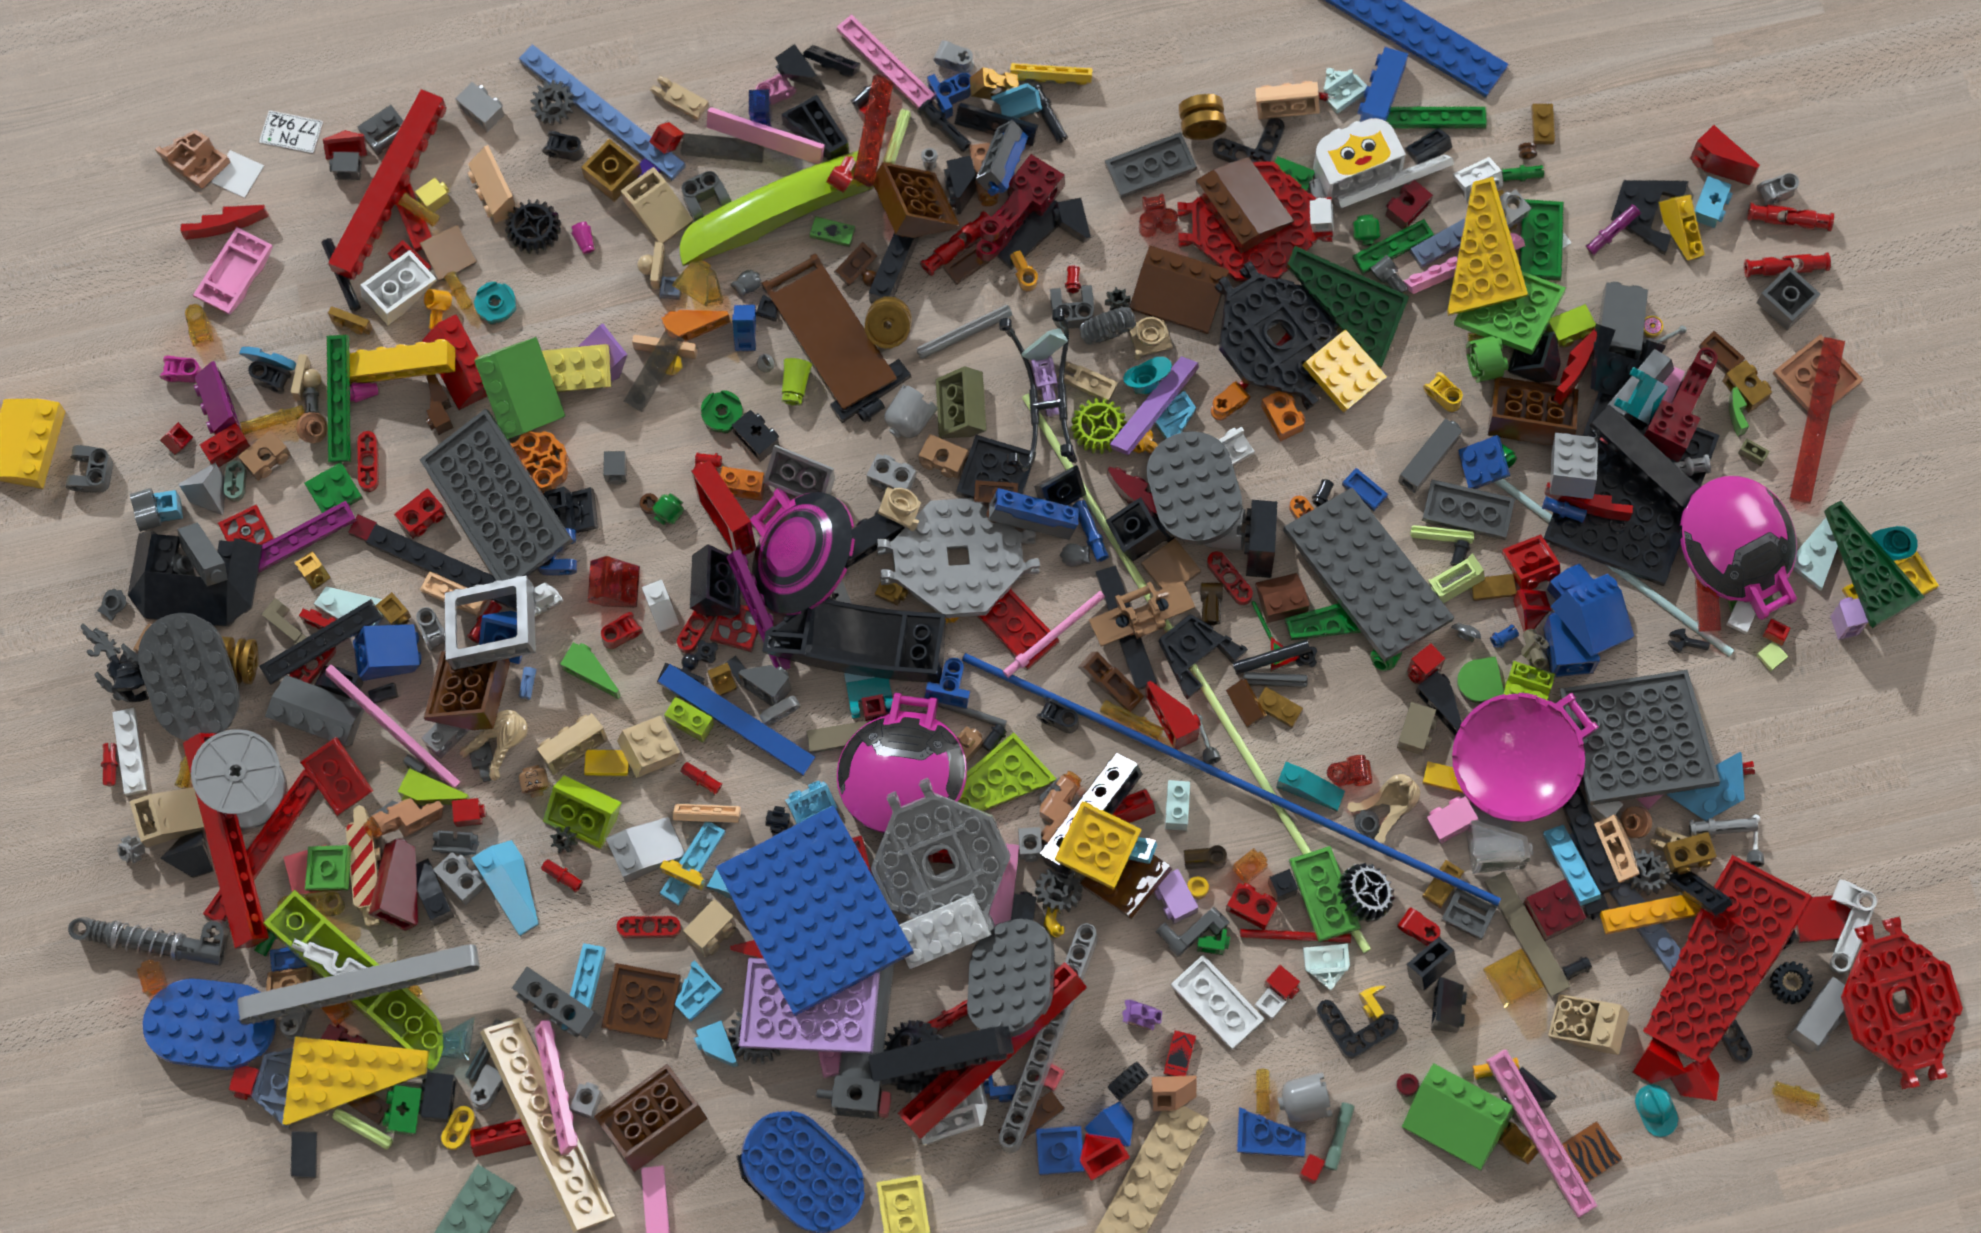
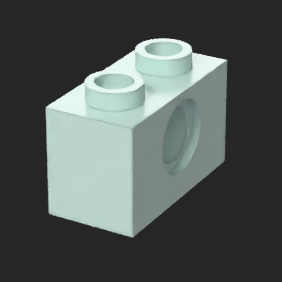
M1168 780L1165 829L1187 831L1190 782Z

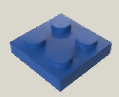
M1493 436L1458 450L1468 488L1477 489L1510 476L1499 436Z
M1081 1126L1036 1129L1039 1175L1084 1172V1168L1080 1163L1083 1148Z

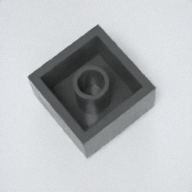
M1789 266L1761 293L1756 303L1788 331L1816 304L1821 294Z

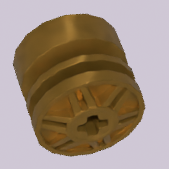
M221 636L237 683L243 681L244 684H252L259 660L257 641L255 639H248L246 641L245 638H240L237 644H235L233 637Z

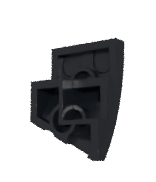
M563 486L544 492L545 498L565 528L574 529L576 533L598 529L594 489L589 487L570 492Z

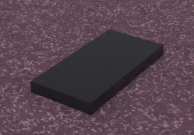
M1056 200L1052 202L1042 216L1035 212L1029 214L1020 229H1017L1013 234L1010 242L997 255L1011 270L1015 267L1010 258L1013 252L1021 251L1025 258L1058 228L1057 221H1054L1052 216V209H1054V205L1057 203Z

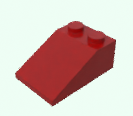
M1715 125L1697 140L1690 156L1692 163L1705 172L1747 185L1753 182L1760 167L1759 163Z
M1152 681L1147 682L1145 696L1172 747L1178 750L1197 741L1200 732L1199 726H1201L1198 716L1196 714L1193 715L1188 707Z

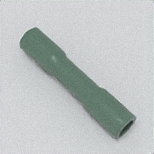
M1346 1102L1341 1104L1337 1126L1324 1164L1326 1169L1337 1171L1347 1128L1350 1125L1355 1108L1352 1104Z

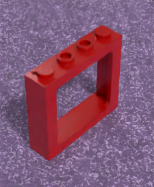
M708 460L695 465L691 472L698 500L731 550L736 551L740 549L745 556L755 551L756 543L751 520L712 462Z

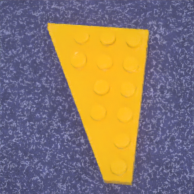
M1493 177L1474 181L1471 186L1447 310L1448 316L1527 297L1528 295Z
M295 1037L282 1124L291 1125L294 1122L307 1119L318 1113L326 1112L345 1103L425 1075L427 1073L429 1051Z

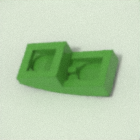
M1735 387L1729 395V414L1738 437L1746 433L1749 425L1742 414L1747 404L1738 388Z

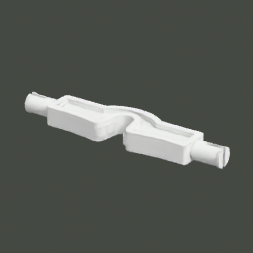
M295 939L294 943L298 945L292 944L291 948L303 952L304 957L323 965L325 970L333 976L367 968L352 958H347L343 967L337 968L335 961L337 960L338 952L309 942L307 945Z

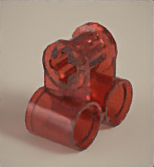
M1163 193L1149 198L1143 196L1144 213L1139 218V233L1144 237H1152L1156 234L1157 228H1160L1166 234L1173 233L1177 228L1178 214L1174 209L1166 208ZM1171 219L1173 222L1166 223L1164 222V220ZM1149 222L1153 225L1150 227H1146L1143 224Z
M1365 755L1347 757L1346 761L1333 763L1327 769V777L1336 786L1351 784L1366 786L1373 783L1370 761L1366 760ZM1338 771H1341L1342 773L1339 774V778H1336L1335 776L1338 775Z

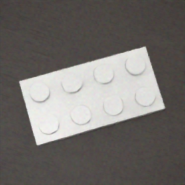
M974 893L899 925L914 951V954L905 958L909 969L991 935V931Z
M1204 955L1171 983V987L1231 1050L1264 1021V1018Z

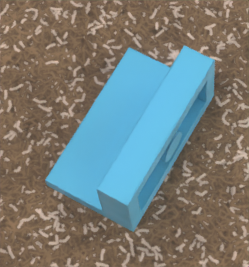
M1028 83L992 96V100L1000 105L1002 115L1016 119L1042 110L1039 91Z

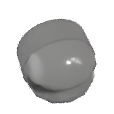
M769 354L761 355L757 360L758 368L762 372L771 371L774 368L772 356ZM763 359H766L770 365L766 366Z

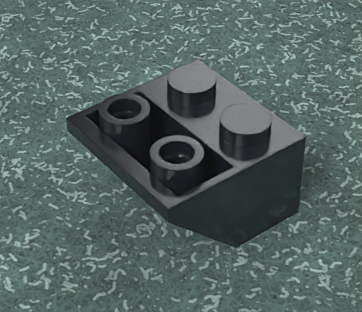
M971 155L947 160V169H944V182L946 190H949L951 208H955L957 215L963 212L976 192V173Z

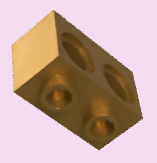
M1709 832L1669 842L1663 847L1671 873L1678 872V874H1684L1691 871L1692 867L1699 866V869L1709 867L1717 857ZM1696 848L1704 849L1706 856L1698 855ZM1675 854H1682L1685 861L1680 862L1676 860Z

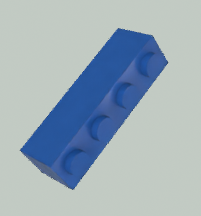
M1385 47L1383 53L1378 54L1375 66H1378L1377 70H1372L1369 80L1372 84L1370 87H1366L1363 97L1366 98L1365 103L1361 102L1358 109V114L1361 115L1360 122L1368 119L1387 121L1407 64L1408 53Z

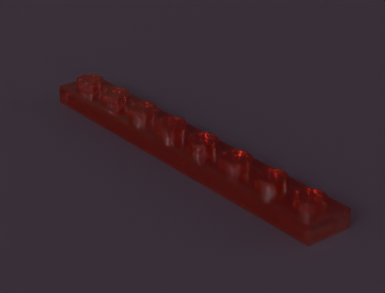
M1828 337L1823 339L1790 492V500L1808 504L1812 501L1845 341Z

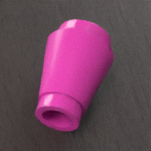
M587 222L573 225L571 227V234L582 250V253L588 254L593 252L595 249L591 226Z
M351 382L350 402L354 401L357 403L378 395L377 383Z

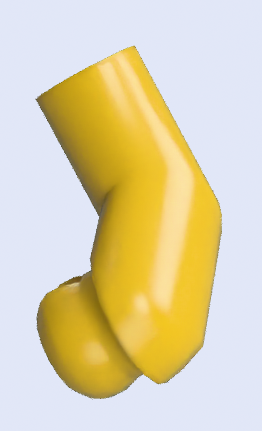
M1047 907L1044 927L1051 936L1060 937L1064 934L1065 929L1056 920L1058 910L1055 909L1053 913H1050V907Z

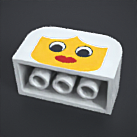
M1381 119L1356 121L1342 130H1333L1329 135L1320 140L1317 145L1313 165L1315 179H1320L1324 195L1333 199L1335 196L1402 171L1406 153L1395 131L1386 121Z

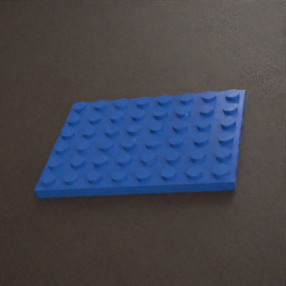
M834 805L716 866L794 1017L914 954L912 947Z

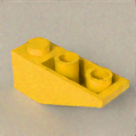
M1691 194L1659 202L1663 223L1685 258L1691 260L1704 256L1705 253Z

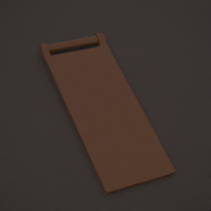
M816 253L810 255L808 260L770 281L765 280L761 283L764 291L776 306L843 410L897 380L896 375L876 345L868 339L865 328L824 268ZM815 266L817 268L776 292L773 291L774 287L810 267Z

